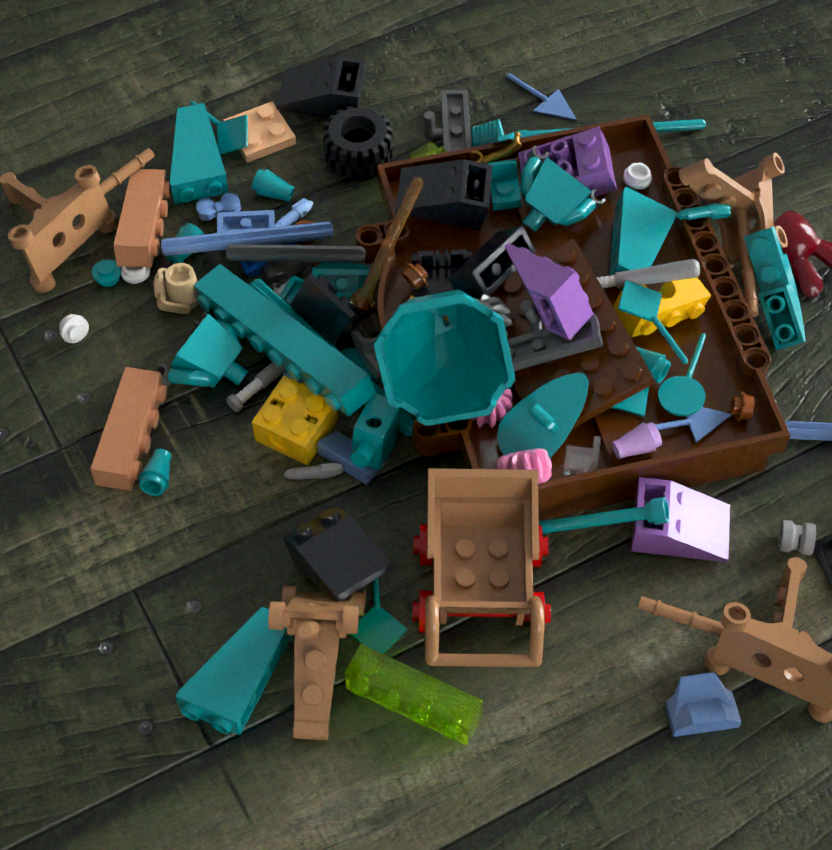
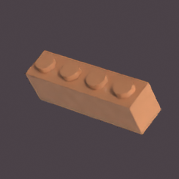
M138 169L130 175L113 245L117 267L145 266V268H152L154 256L159 255L160 244L158 236H163L164 223L162 218L167 217L168 213L166 199L171 198L172 194L170 181L166 179L165 170Z
M125 367L90 468L95 485L132 491L135 480H138L142 472L141 460L143 454H148L150 449L151 430L158 425L159 405L165 402L167 396V386L163 385L161 372Z

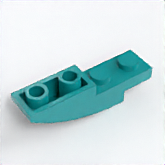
M775 227L744 236L761 293L758 295L776 350L805 342L802 312L787 253L783 254Z

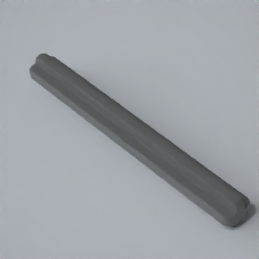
M229 244L226 257L231 261L364 263L366 260V249L362 246Z

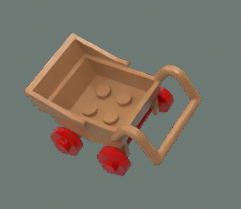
M428 468V524H420V535H414L413 555H420V566H433L434 559V595L433 590H419V602H413L412 622H419V634H425L426 664L429 666L539 667L543 656L545 623L551 622V605L545 603L544 592H533L532 567H542V556H548V537H543L542 525H539L538 470ZM447 616L516 617V625H523V622H529V655L439 654V621L440 624L446 625Z

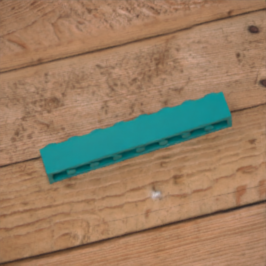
M221 264L193 285L199 295L196 298L197 302L206 312L211 310L218 320L230 323L238 337L241 339L246 337L253 348L259 353L264 351L274 365L285 367L287 373L295 381H303L307 389L314 396L321 395L332 410L337 411L339 409L350 417L376 394L367 372Z

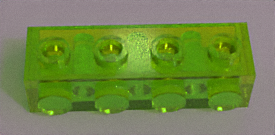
M360 644L345 671L346 689L355 695L370 699L389 711L406 716L415 723L427 726L450 740L468 745L482 718L483 700L365 645Z

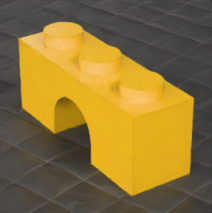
M697 277L664 282L659 293H662L657 318L664 327H672L679 321L688 318L695 319L705 311V305L711 294ZM621 291L613 307L630 337L653 333L657 329L653 322L618 310L622 295Z

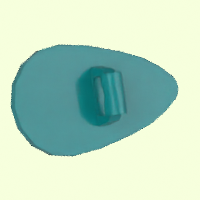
M573 373L554 379L515 405L499 424L497 439L501 452L507 455L509 453L538 448L547 450L548 457L552 458L564 443L584 407L589 384L586 375L583 373Z

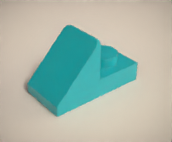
M513 159L487 163L493 166L490 190L493 211L522 207L517 161Z

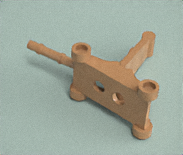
M150 148L145 149L139 155H135L131 161L115 173L112 172L100 184V176L95 166L85 165L80 167L74 175L77 184L66 192L49 199L43 198L32 187L28 188L19 182L12 172H7L0 176V184L8 201L11 204L20 205L34 217L28 226L18 225L12 228L8 233V239L14 249L22 250L32 270L30 273V283L36 293H47L55 287L56 282L52 272L93 233L98 230L100 233L105 234L113 232L118 228L119 221L114 211L110 210L104 195L115 186L122 184L123 180L140 167L143 168L148 161L155 157ZM80 214L81 222L73 227V219Z
M773 153L763 158V161L759 163V168L731 179L715 168L708 158H705L680 169L679 177L685 186L689 185L708 204L724 203L730 205L731 216L717 219L721 230L722 249L731 269L735 263L741 261L744 299L752 316L756 317L758 316L757 303L759 299L756 295L755 271L744 236L775 227L781 249L787 247L788 241L783 228L779 225L774 226L772 178L784 174V164L777 153ZM756 219L755 226L750 229L749 221Z
M793 557L786 564L779 581L780 587L774 603L775 606H779V611L774 612L771 623L751 619L749 609L737 602H731L724 607L720 619L721 622L697 615V612L691 613L661 603V600L655 601L641 596L637 609L652 613L653 616L658 615L688 625L689 628L694 627L720 636L717 646L710 647L704 659V665L709 672L723 675L730 670V667L735 668L810 702L808 711L816 721L822 723L832 721V654L817 646L808 633L801 630L799 634L796 629L792 628L798 588L807 568V564L802 559Z
M284 585L282 602H270L269 629L284 630V627H287L288 635H295L294 739L328 741L340 638H346L347 634H357L359 616H364L366 590L359 589L338 602L327 593L298 592L297 586Z

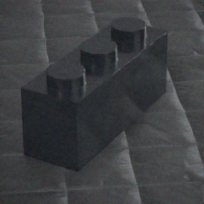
M523 226L499 231L448 277L453 289L461 290L478 300L481 299L483 294L490 296L516 271L505 248L507 243L518 248L524 247L532 254L536 251Z

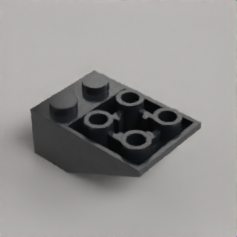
M338 56L285 69L276 109L330 117L331 115H336V111L340 109L344 111L350 106L358 108L364 86L366 60Z
M464 159L401 168L395 213L481 231L489 209L493 166Z

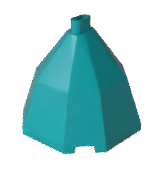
M461 290L412 298L399 305L374 341V348L388 404L397 409L400 406L415 415L416 420L425 426L490 415L496 407L497 400L506 388L509 389L515 381L503 317ZM444 315L448 316L449 321L444 319Z

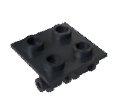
M462 248V250H451V253H448V249H444V253H439V249L435 250V254H433V251L418 250V253H412L413 267L417 263L420 264L429 276L426 279L427 287L422 286L418 291L414 290V297L454 291L448 277L472 256V251H466V248Z

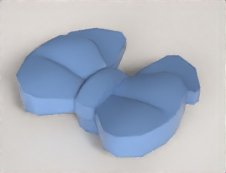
M233 193L223 194L221 202H216L215 204L210 197L202 198L196 203L198 217L204 221H209L214 217L217 219L218 212H240L241 210L238 195Z

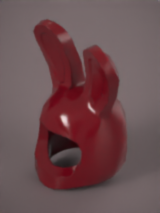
M789 210L774 222V226H781L786 234L788 245L782 249L783 254L787 253L799 290L805 297L813 298L821 293L823 282L808 259L811 256H815L832 269V243L817 237L813 227L803 216Z

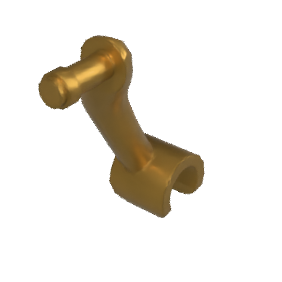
M520 132L514 133V141L486 156H483L479 151H472L469 154L470 161L487 164L516 152L522 145L519 142Z

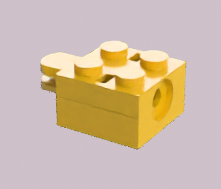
M283 376L252 420L255 441L308 466L318 452L317 443L330 434L339 420L338 410H332L321 395L314 396L307 389L304 382L299 383Z

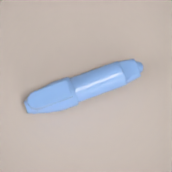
M302 198L292 206V210L276 222L275 227L290 226L298 219H301L310 211L313 202Z

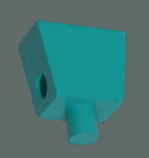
M376 393L369 399L354 426L350 459L357 467L364 468L368 466L380 469L396 447L401 407L399 406L397 409L388 404L386 396ZM376 419H379L382 423L378 428H376L378 422H375Z

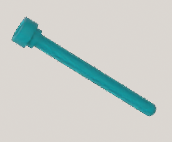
M666 497L651 499V502L645 503V507L539 521V525H542V534L646 519L648 522H654L655 525L670 522V509Z

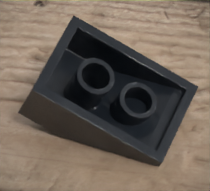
M337 505L323 510L318 517L306 524L296 526L290 534L283 537L296 569L338 602L394 568L389 558L355 519Z

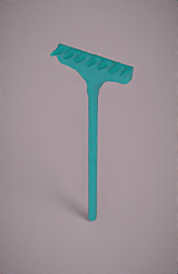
M500 119L471 127V147L513 140L515 132L504 135ZM703 119L653 122L657 133L702 130L706 127V121ZM573 128L537 131L520 130L517 132H520V138Z

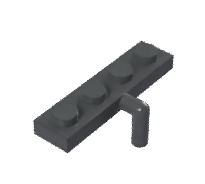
M441 90L442 128H435V114L432 111H427L424 113V137L428 140L443 139L444 152L470 148L468 90Z
M524 300L520 304V308L530 324L531 333L508 339L514 371L603 346L600 324L596 314L592 315L579 331L568 340L548 331L546 328L543 329L542 320L530 300Z

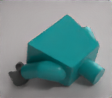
M537 146L532 148L528 155V161L522 170L520 191L525 197L523 203L531 209L522 221L528 229L536 233L545 220L554 227L558 223L563 226L574 224L587 218L606 201L605 198L597 201L594 198V193L597 190H589L550 160L547 151L544 156H539L535 152Z
M203 312L200 315L202 322L193 321L195 331L176 354L170 365L172 369L169 371L168 367L164 364H160L157 367L158 372H161L163 385L166 386L172 383L215 388L223 376L239 386L249 372L235 362L243 348L239 344L240 341L231 324L214 319L207 312Z

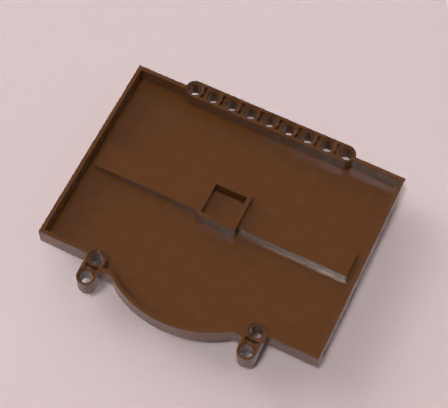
M649 114L520 138L519 142L522 145L516 152L494 161L513 159L517 161L520 188L522 174L518 152L600 126L609 146L617 190L594 197L597 201H601L603 198L606 201L584 220L568 226L558 223L555 227L545 220L536 233L522 223L531 209L523 203L525 197L521 191L522 207L493 211L490 191L489 209L481 231L395 213L401 168L464 159L470 161L469 154L472 151H479L483 156H486L504 148L514 139L377 165V184L389 221L364 225L356 232V246H362L366 249V260L364 263L370 264L386 261L378 288L379 334L398 306L407 302L411 296H414V289L406 282L402 272L408 268V263L412 264L411 255L412 253H418V250L433 251V254H435L436 249H439V253H444V249H448V253H451V250L466 248V251H472L473 255L497 232L523 226L536 250L533 254L539 257L574 238L595 276L600 278L609 276L614 209L625 186L676 212L686 208L703 206L701 200L689 185L685 186L681 182L679 170L682 168L678 166L672 167ZM633 163L645 164L651 171L652 180L650 185L645 189L629 187L623 180L625 169ZM676 217L652 266L690 259L697 260L700 264V275L697 278L711 294L705 305V311L699 317L679 321L672 327L665 326V329L687 357L688 363H682L658 329L649 335L641 334L631 338L636 347L666 356L665 359L671 362L667 375L661 383L656 382L649 386L644 417L609 408L570 431L564 443L550 458L552 476L547 482L538 484L539 520L635 499L639 477L670 480L685 487H693L762 472L765 470L770 454L785 451L791 434L766 380L771 362L770 354L708 217L692 220H679ZM664 282L645 285L647 288L659 292ZM616 287L603 288L613 306L622 290ZM705 333L706 338L692 378L698 381L704 388L705 402L703 407L730 414L732 397H737L743 391L746 395L754 397L752 418L749 421L740 420V422H736L735 415H732L697 443H695L689 425L658 430L662 439V446L657 447L656 452L618 459L613 451L612 441L621 438L641 423L648 424L653 422L654 424H661L686 419L685 416H676L664 410L658 400V391L665 380L675 376H686L700 334ZM514 385L509 388L512 392V408L521 401ZM471 418L425 426L417 420L413 423V448L419 455L432 456L461 450L466 469H498L497 460L504 455L499 449L497 439L500 422L496 421L493 429L488 423H484L479 429L477 421L472 422Z

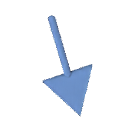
M507 74L508 79L544 101L533 110L534 113L577 121L559 89L551 96L546 97L512 74Z
M702 407L697 413L685 416L686 419L655 424L658 430L689 425L695 443H697L732 415Z

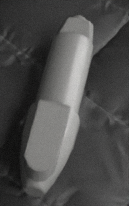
M340 463L297 467L286 470L284 477L291 480L327 479L343 473V467Z

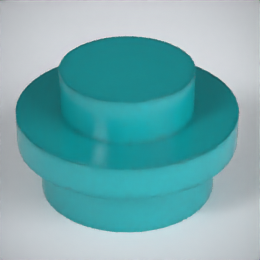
M101 260L93 266L92 276L99 285L110 287L119 281L121 268L117 267V263L114 260Z

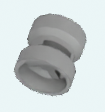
M781 520L778 533V551L788 553L791 550H797L800 554L811 556L815 547L816 525L813 523L796 525L793 521Z

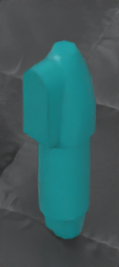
M712 203L706 206L686 208L678 211L676 217L679 220H692L704 217H711L712 220L731 216V207L724 203Z

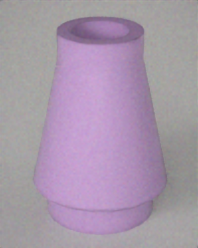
M643 422L621 438L612 441V448L618 459L656 452V448L662 446L660 433L653 422L648 424Z

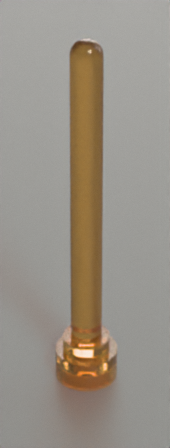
M415 177L412 180L362 287L358 288L356 293H352L349 300L356 307L370 312L374 304L372 292L423 187L422 178Z

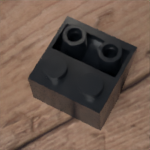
M310 273L291 301L290 306L337 348L360 324L356 316L359 312L356 306L344 295L340 299L335 295L337 291L325 277L321 275L317 279Z

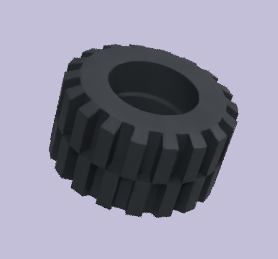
M350 106L347 107V110L343 111L340 109L336 111V115H331L328 118V122H325L323 131L325 161L328 163V167L331 170H336V174L339 176L346 175L348 179L358 177V180H362L366 176L372 178L375 177L377 172V165L389 163L390 159H392V127H390V121L384 119L383 113H376L375 109L371 107L365 109L364 106H358V108Z

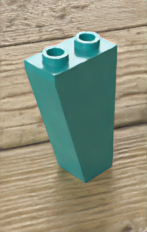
M204 103L177 108L170 174V187L174 204L229 193L225 169Z
M625 186L614 209L609 276L615 275L616 272L651 267L678 212Z
M261 607L178 691L176 700L180 712L185 717L194 721L199 719L211 723L214 729L224 734L233 732L241 735L293 636L288 635L287 627H284V630L269 629V609Z

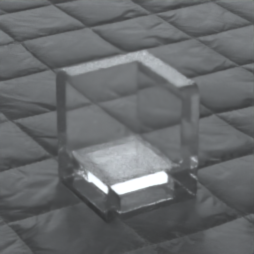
M594 436L592 448L566 446L563 478L597 471L601 437Z

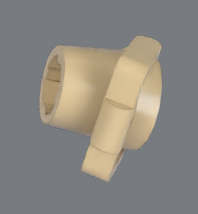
M176 263L168 269H158L153 286L154 295L157 298V306L160 310L189 314L191 309L199 305L196 299L199 295L193 286L198 280L190 265Z

